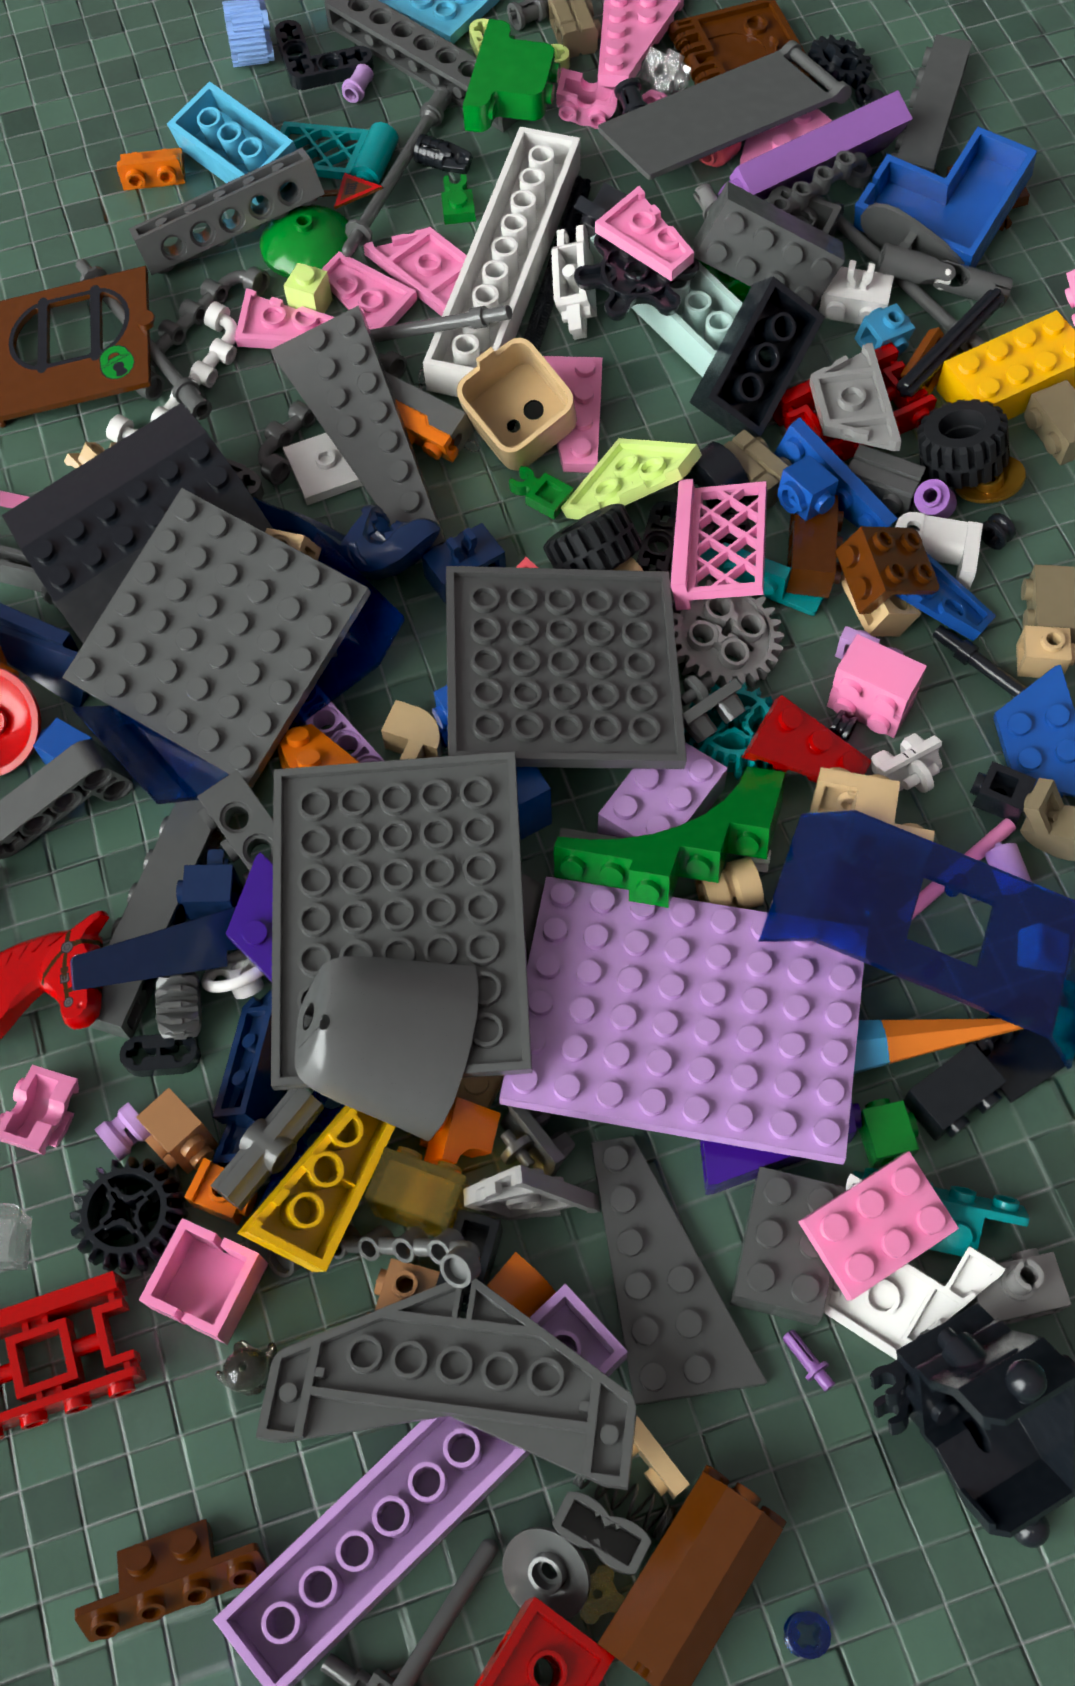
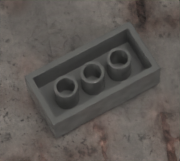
M727 181L694 238V258L750 287L756 282L774 276L813 308L845 262L842 241Z

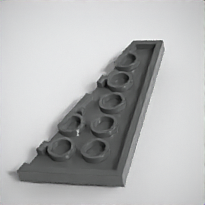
M629 1136L591 1142L624 1348L628 1351L626 1360L632 1396L636 1406L766 1385L767 1381L634 1137Z

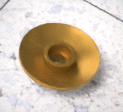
M1010 456L1007 467L1003 468V472L999 476H993L992 481L986 484L980 483L977 487L970 488L968 486L963 487V489H955V491L961 498L970 502H999L1013 496L1023 487L1026 480V471L1019 460Z

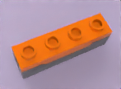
M385 372L411 444L415 443L421 446L426 454L436 460L442 457L453 463L458 456V452L462 450L475 431L467 414Z

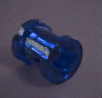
M811 1611L796 1612L789 1616L784 1623L783 1640L788 1650L795 1656L815 1659L825 1654L831 1642L830 1627L826 1620L818 1613ZM799 1623L808 1626L814 1624L816 1627L812 1634L816 1641L814 1647L809 1644L799 1646L797 1643L801 1635L796 1628Z

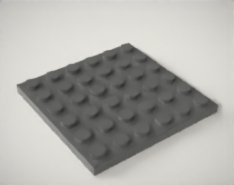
M181 488L62 678L223 772L231 774L238 770L248 786L253 788L371 595V591L368 587Z
M446 566L448 756L515 751L517 767L685 768L687 758L669 572Z

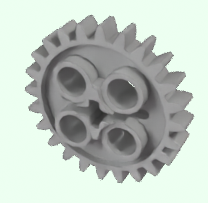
M707 580L705 586H711L713 584L712 581ZM752 596L692 600L690 610L677 611L674 602L672 609L678 664L683 662L685 664L682 675L694 672L699 680L709 676L713 679L714 683H720L721 687L734 678L738 680L740 685L746 682L752 688L755 687L759 678L765 680L770 669L773 670L778 662L777 658L783 650V647L779 644L784 637V633L777 631L782 623L781 620L770 619L775 608L769 607L764 609L762 606L766 597L762 596L756 600ZM711 610L718 611L722 616L714 614ZM743 628L751 630L753 634L747 633ZM694 637L702 638L706 643L698 642ZM726 655L733 656L738 662L728 659Z

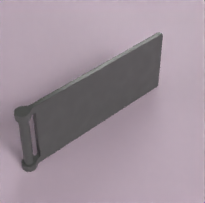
M790 40L774 53L598 125V132L648 180H652L830 103L837 102L842 104L851 96L852 88L846 82H839L805 54L799 43L795 40ZM791 62H795L796 64H798L803 70H805L809 75H811L815 80H817L821 85H823L829 92L826 93L822 88H820L816 83H814L809 77H807Z

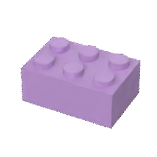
M685 742L687 762L684 769H632L598 813V834L620 838L648 835L680 826L707 813L724 790L728 767Z

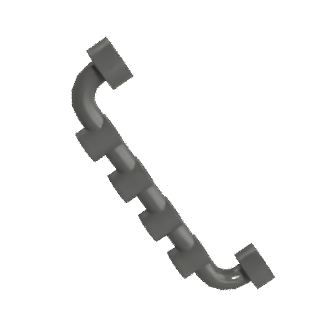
M840 151L836 155L832 168L827 166L817 167L810 184L798 181L793 184L790 198L775 197L771 200L770 204L789 214L795 210L803 211L808 207L809 200L814 196L828 194L831 184L837 180H845L848 185L855 188L865 187L869 183L872 167L867 162V157L864 153Z
M252 266L248 270L230 272L218 282L210 278L204 280L200 288L202 298L197 302L185 299L179 308L181 318L176 323L168 319L163 320L158 327L160 338L155 344L164 354L173 344L177 346L182 344L186 338V332L194 324L200 325L204 322V316L210 304L214 301L221 304L224 303L227 299L228 291L234 285L243 283L245 290L246 288L257 292V296H262L270 284L268 272ZM151 360V366L156 367V364ZM151 371V386L137 389L136 391L140 396L150 401H155L164 391V379L162 376Z
M389 351L385 355L378 353L385 372L400 379L407 368L406 359L394 351ZM299 400L291 404L288 410L290 418L288 422L282 425L277 421H272L267 425L264 432L267 440L258 451V461L262 467L261 474L263 478L274 485H280L288 478L291 464L285 458L273 453L279 447L283 449V447L289 446L293 440V435L302 427H311L316 421V417L309 407Z
M349 1224L333 1256L334 1259H342L348 1253H360L366 1260L375 1261L382 1255H395L403 1263H409L417 1256L430 1257L435 1263L440 1265L441 1274L446 1282L455 1288L467 1287L481 1272L479 1247L471 1241L464 1240L462 1234L454 1228H447L434 1239H430L425 1231L419 1227H411L401 1236L394 1237L387 1227L379 1225L366 1235L360 1236L358 1230ZM270 1250L267 1251L268 1264L272 1271L280 1277H289L302 1268V1266Z

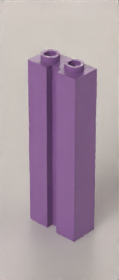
M897 90L737 166L729 177L731 180L729 182L765 200L773 189L781 185L792 189L793 184L798 181L810 184L815 169L819 166L832 168L836 155L840 151L862 152L866 157H869L886 149L913 118L900 92ZM726 183L723 185V187L721 188V190L718 192V196H719L720 193L722 192V190H723L724 186L726 185Z

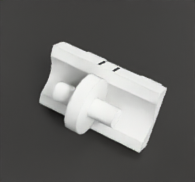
M914 733L904 738L900 744V754L893 756L888 751L882 750L872 755V771L874 774L884 775L890 780L900 781L899 791L903 789L909 790L915 786L920 792L926 793L934 788L933 776L940 773V769H942V762L939 756V748L942 746V741L935 735L924 740Z

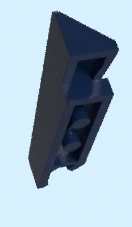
M0 603V646L7 663L74 707H82L90 694L62 678L79 651L71 634Z
M236 907L72 957L70 960L72 990L228 967L227 951L238 949L226 936V931Z
M272 989L261 1000L252 997L242 1007L212 1116L221 1124H227L213 1158L214 1164L224 1168L240 1150V1140L246 1130L256 1120L260 1118L266 1119L287 1093V1090H274L271 1087ZM271 1174L268 1178H274L275 1175Z

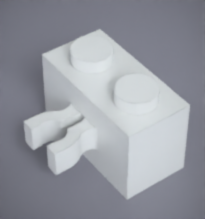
M850 260L849 267H841L823 293L819 312L825 316L824 319L861 325L864 317L879 307L883 309L888 307L894 275L874 272L875 264L869 263L867 271L855 269L857 261Z

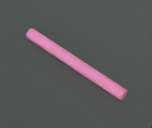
M1008 818L1001 821L897 911L898 919L904 924L912 921L982 860L985 854L995 847L996 843L1002 842L1016 830L1015 824Z

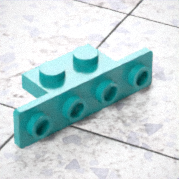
M724 542L723 545L728 547L730 544ZM710 547L699 557L709 562L719 553ZM744 549L736 552V554L744 559L752 554ZM765 558L764 595L760 596H765L767 599L810 616H815L824 598L786 593L791 568ZM728 559L717 569L726 574L736 564ZM745 571L735 581L740 583L755 582V577Z
M865 1168L864 1172L853 1171V1174L863 1180L878 1169ZM951 1186L950 1190L933 1187L959 1229L929 1250L963 1257L969 1246L978 1251L985 1218L1027 1227L1030 1217L1025 1207L1020 1205V1201L1009 1196L994 1195L993 1199L976 1196L977 1193L974 1190L962 1186Z

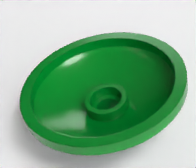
M311 204L296 207L290 210L284 218L278 220L271 219L263 229L260 237V250L263 260L272 271L286 278H289L297 263L322 269L339 251L342 252V247L348 238L345 233L348 220L339 212L325 206Z

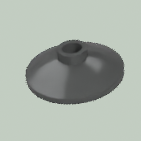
M541 1526L527 1528L519 1532L509 1542L504 1552L502 1570L506 1587L516 1604L521 1608L526 1600L535 1596L566 1620L577 1615L587 1602L591 1587L589 1568L580 1549L565 1540L556 1530ZM548 1563L554 1567L556 1572L550 1569Z

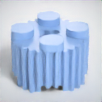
M222 1L233 68L267 64L269 61H275L265 1Z

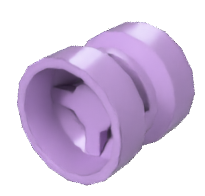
M129 1102L118 1110L117 1117L112 1121H104L94 1129L120 1161L131 1153V1147L138 1141L144 1142L151 1135L136 1118L139 1114Z

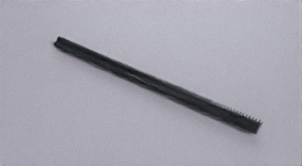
M580 175L575 178V183L573 184L559 230H566L569 236V243L574 242L576 228L580 225V220L583 216L574 206L580 195L588 199V194L591 191V180L588 178L583 179ZM557 237L553 247L557 246ZM552 254L550 255L546 272L544 273L545 275L543 276L544 278L542 279L543 281L541 282L542 284L540 285L541 287L539 288L540 290L538 291L539 293L537 294L538 296L536 297L537 299L535 300L536 302L534 303L535 305L533 306L534 308L525 331L526 333L523 337L529 340L538 351L540 350L539 347H541L540 344H542L541 341H543L542 338L544 337L543 335L545 334L544 332L546 331L545 329L547 328L546 326L548 325L547 323L549 322L554 304ZM510 421L507 429L513 430L516 421Z

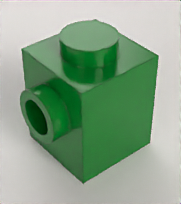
M883 1098L867 1103L865 1105L866 1109L861 1111L862 1125L859 1128L870 1168L885 1166L908 1151L914 1157L919 1150L916 1137L919 1136V1130L914 1114L912 1112L907 1113L904 1101L890 1103L888 1098Z

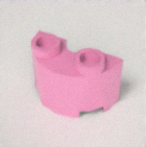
M562 68L556 92V104L559 108L560 118L580 126H591L594 129H598V125L608 121L616 110L618 99L614 94L615 87H598V81L596 83L585 81L583 73Z
M32 1065L26 1077L21 1078L15 1086L13 1100L17 1102L15 1107L10 1112L6 1111L0 1114V1141L42 1155L46 1154V1147L48 1145L57 1147L67 1133L74 1117V1113L67 1111L73 1093H79L78 1079Z

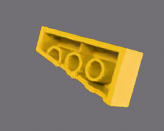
M345 1105L237 1234L312 1272H326L395 1126Z

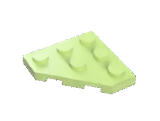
M618 438L561 506V509L566 518L579 520L611 504H623L626 506L682 480L691 471L702 454L697 444Z

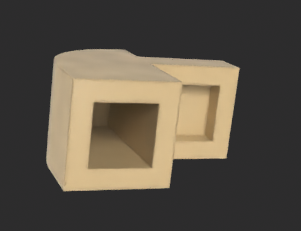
M395 700L381 729L385 749L402 754L400 760L443 757L439 727L435 719L420 707Z

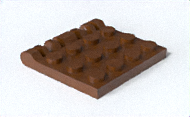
M756 0L676 20L669 25L667 30L677 51H681L680 58L684 62L695 85L774 53L790 40H795L800 44L775 0ZM791 62L795 67H797L801 72H803L807 77H809L814 83L817 84V80H815L811 75H809L805 70H803L798 64H796L795 62Z

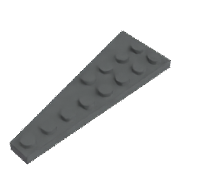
M356 306L271 349V353L376 505L387 514L390 525L397 520L409 522L420 518L430 519L437 522L441 529L439 536L430 549L445 543L446 538L361 308Z

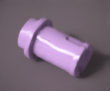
M358 64L352 76L343 82L342 95L348 102H359L365 96L364 90L374 77L373 71L368 65Z

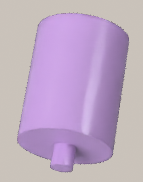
M998 842L994 848L985 854L1000 896L1016 895L1032 886L1031 878L1016 843L1002 844V842Z

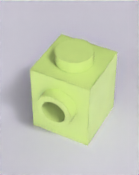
M297 263L284 284L288 306L295 309L303 306L325 314L333 300L328 272L317 267Z

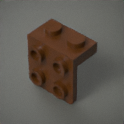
M861 526L835 551L859 614H871L892 595H932L940 588L922 539L914 528Z

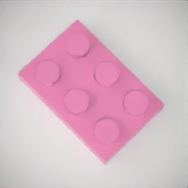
M910 1151L903 1153L798 1221L847 1301L855 1299L959 1229Z

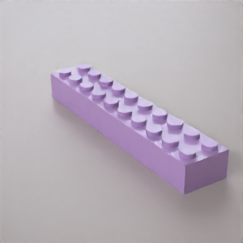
M566 1283L530 1317L531 1320L608 1377L627 1359L628 1351ZM450 1416L420 1421L228 1604L213 1621L262 1686H295L531 1453Z

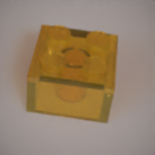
M399 1146L397 1151L385 1147L365 1194V1198L374 1215L409 1229L411 1227H419L427 1235L434 1238L447 1228H453L458 1209L467 1211V1207H464L463 1189L469 1187L467 1176L462 1175L463 1170L446 1161H438L437 1165L421 1160L422 1155L407 1147Z

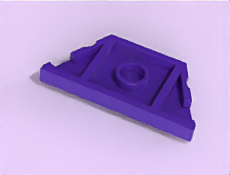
M260 852L254 859L226 931V936L272 982L273 864Z

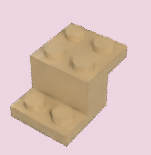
M821 767L811 801L809 816L847 823L841 864L908 877H919L932 849L935 831L924 829L922 826L914 823L895 824L900 781L890 780L888 777L880 774L868 776L851 773L847 769L840 767L830 769Z

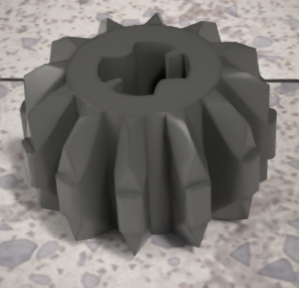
M195 972L159 977L156 982L155 992L156 1020L159 1033L164 1039L174 1038V1040L187 1039V1037H197L202 1028L203 1017L199 977Z

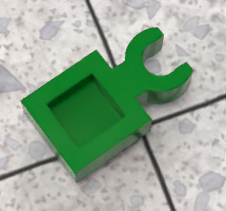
M461 174V181L457 184L450 183L448 175L444 176V192H441L445 225L476 222L472 189L467 187L466 175Z
M521 466L519 468L520 478L525 481L518 482L511 478L509 480L510 491L515 495H525L526 505L555 520L562 511L561 506L574 492V488L547 473H544L538 479L529 467Z

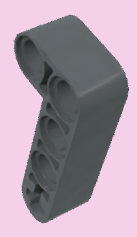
M88 739L76 742L0 800V859L8 858L19 852L92 795L107 802L116 801L126 796L133 788V783L117 755L94 740Z

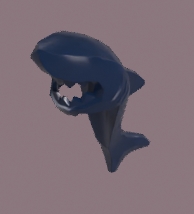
M252 496L273 529L305 535L321 548L318 558L319 562L349 578L380 580L402 573L415 565L422 558L421 556L427 553L441 530L437 522L425 518L409 522L397 520L390 527V520L386 516L387 514L383 512V509L378 505H366L361 509L363 514L354 523L349 532L344 535L298 512L276 507Z

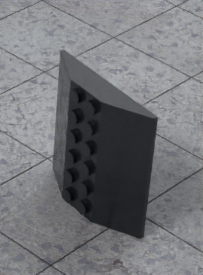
M183 403L178 404L2 515L24 556L83 644L181 488L263 532H266V528L273 529L214 441Z

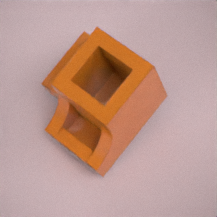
M456 1097L443 1125L430 1141L420 1139L419 1145L427 1148L423 1163L440 1168L457 1164L461 1155L474 1158L491 1154L501 1113Z

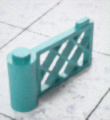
M284 121L280 132L287 137L290 134L303 135L293 140L297 149L309 144L312 147L306 150L309 157L313 159L318 156L321 159L313 164L318 177L343 179L344 173L378 185H380L399 141L396 130L383 122L372 124L370 129ZM322 137L331 138L318 145L315 143L316 140ZM350 140H358L357 143L347 148L343 145V143ZM335 147H338L340 150L328 157L324 155L325 152ZM345 159L348 160L346 168L333 167V165Z

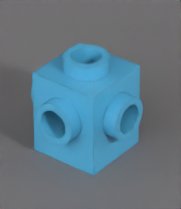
M895 303L884 309L879 307L865 316L854 339L861 349L867 343H873L875 350L892 342L899 351L898 355H900L909 346L908 341L915 327L911 323L910 318Z

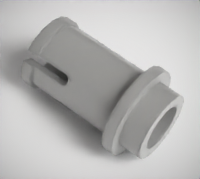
M708 183L699 185L695 189L697 193H693L695 201L703 211L704 220L709 214L711 204L718 198L712 186Z

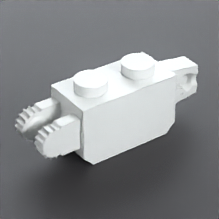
M584 224L577 226V242L569 243V236L565 229L557 230V246L551 249L555 305L561 314L563 323L568 322V329L570 334L573 335L574 340L587 337V318L597 316L596 290L580 289L574 279V272L578 267L594 265V257L589 249L587 228Z

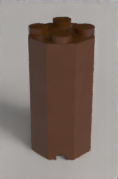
M706 1465L701 1472L702 1474L598 1641L600 1646L652 1686H692L787 1523L768 1507L762 1505L759 1509L757 1506L761 1498L744 1485L737 1482L734 1488L728 1487L730 1481L709 1465Z

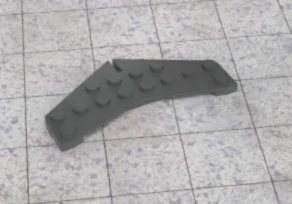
M478 1279L472 1281L466 1319L460 1318L465 1288H455L445 1282L285 1347L272 1360L256 1438L260 1441L288 1443L450 1416L603 1487L629 1490L637 1417L636 1404L632 1395Z

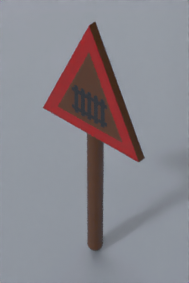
M344 173L340 189L324 190L325 194L320 197L337 196L334 208L337 209L384 188L381 185Z

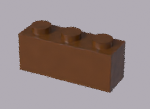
M835 495V503L829 511L824 514H818L808 521L802 519L797 513H790L787 567L791 568L786 593L829 598L832 585L839 584L842 568L840 563L836 562L838 557L835 551L843 544V537L837 536V532H841L844 511L838 510L839 495Z

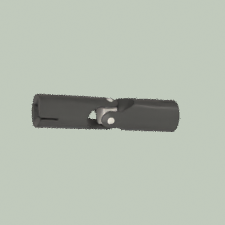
M887 242L882 247L876 266V272L894 275V278L915 284H933V287L938 290L978 301L988 290L999 288L1002 290L1001 294L1005 297V301L1000 308L1007 302L1013 283L1012 278L949 260L939 261L929 254ZM957 271L961 275V286H949Z

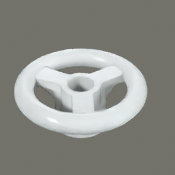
M240 950L227 955L228 967L206 970L201 979L202 987L206 991L211 993L232 991L236 999L251 997L264 987V982L261 978L264 974ZM218 975L227 978L226 980L214 981Z

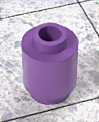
M929 479L918 486L914 494L915 506L925 515L949 518L956 509L957 499L954 492L941 480Z

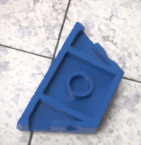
M1057 665L995 712L993 719L1008 768L1037 779L1035 785L1039 778L1052 779L1055 781L1061 798L1063 795L1075 797V709L1062 667Z

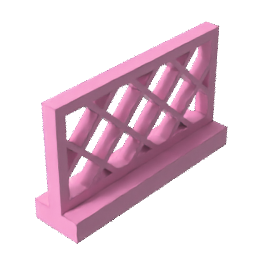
M693 479L679 481L671 573V589L676 611L690 610L692 600L764 595L767 511L766 481L695 488ZM758 495V498L748 506L739 502L744 496ZM719 499L722 501L713 509L703 505V500ZM732 507L739 512L729 521L720 516ZM748 518L757 523L747 532L737 527ZM714 522L720 528L710 536L702 531L704 527ZM728 533L738 538L728 547L718 542ZM748 544L756 551L745 559L736 554V552ZM711 547L719 554L709 562L699 557ZM729 559L736 566L724 574L717 567ZM747 571L755 577V582L738 583L735 579ZM708 574L717 579L711 586L697 587L698 582Z

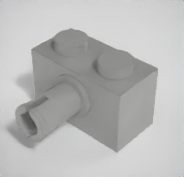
M1037 1248L1016 1252L1011 1255L1013 1261L1000 1263L1001 1266L1006 1268L1004 1273L967 1304L968 1308L979 1303L995 1320L998 1318L1005 1324L1060 1313L1072 1305L1054 1252L1039 1255Z

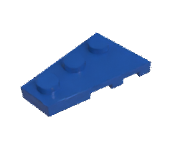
M927 553L940 586L939 590L932 595L895 596L974 641L996 615Z

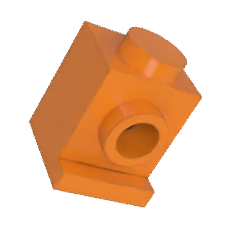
M203 1158L184 1198L197 1209L239 1225L242 1217H247L252 1212L257 1200V1192L242 1211L223 1197H217L218 1192L210 1185L224 1170V1167Z

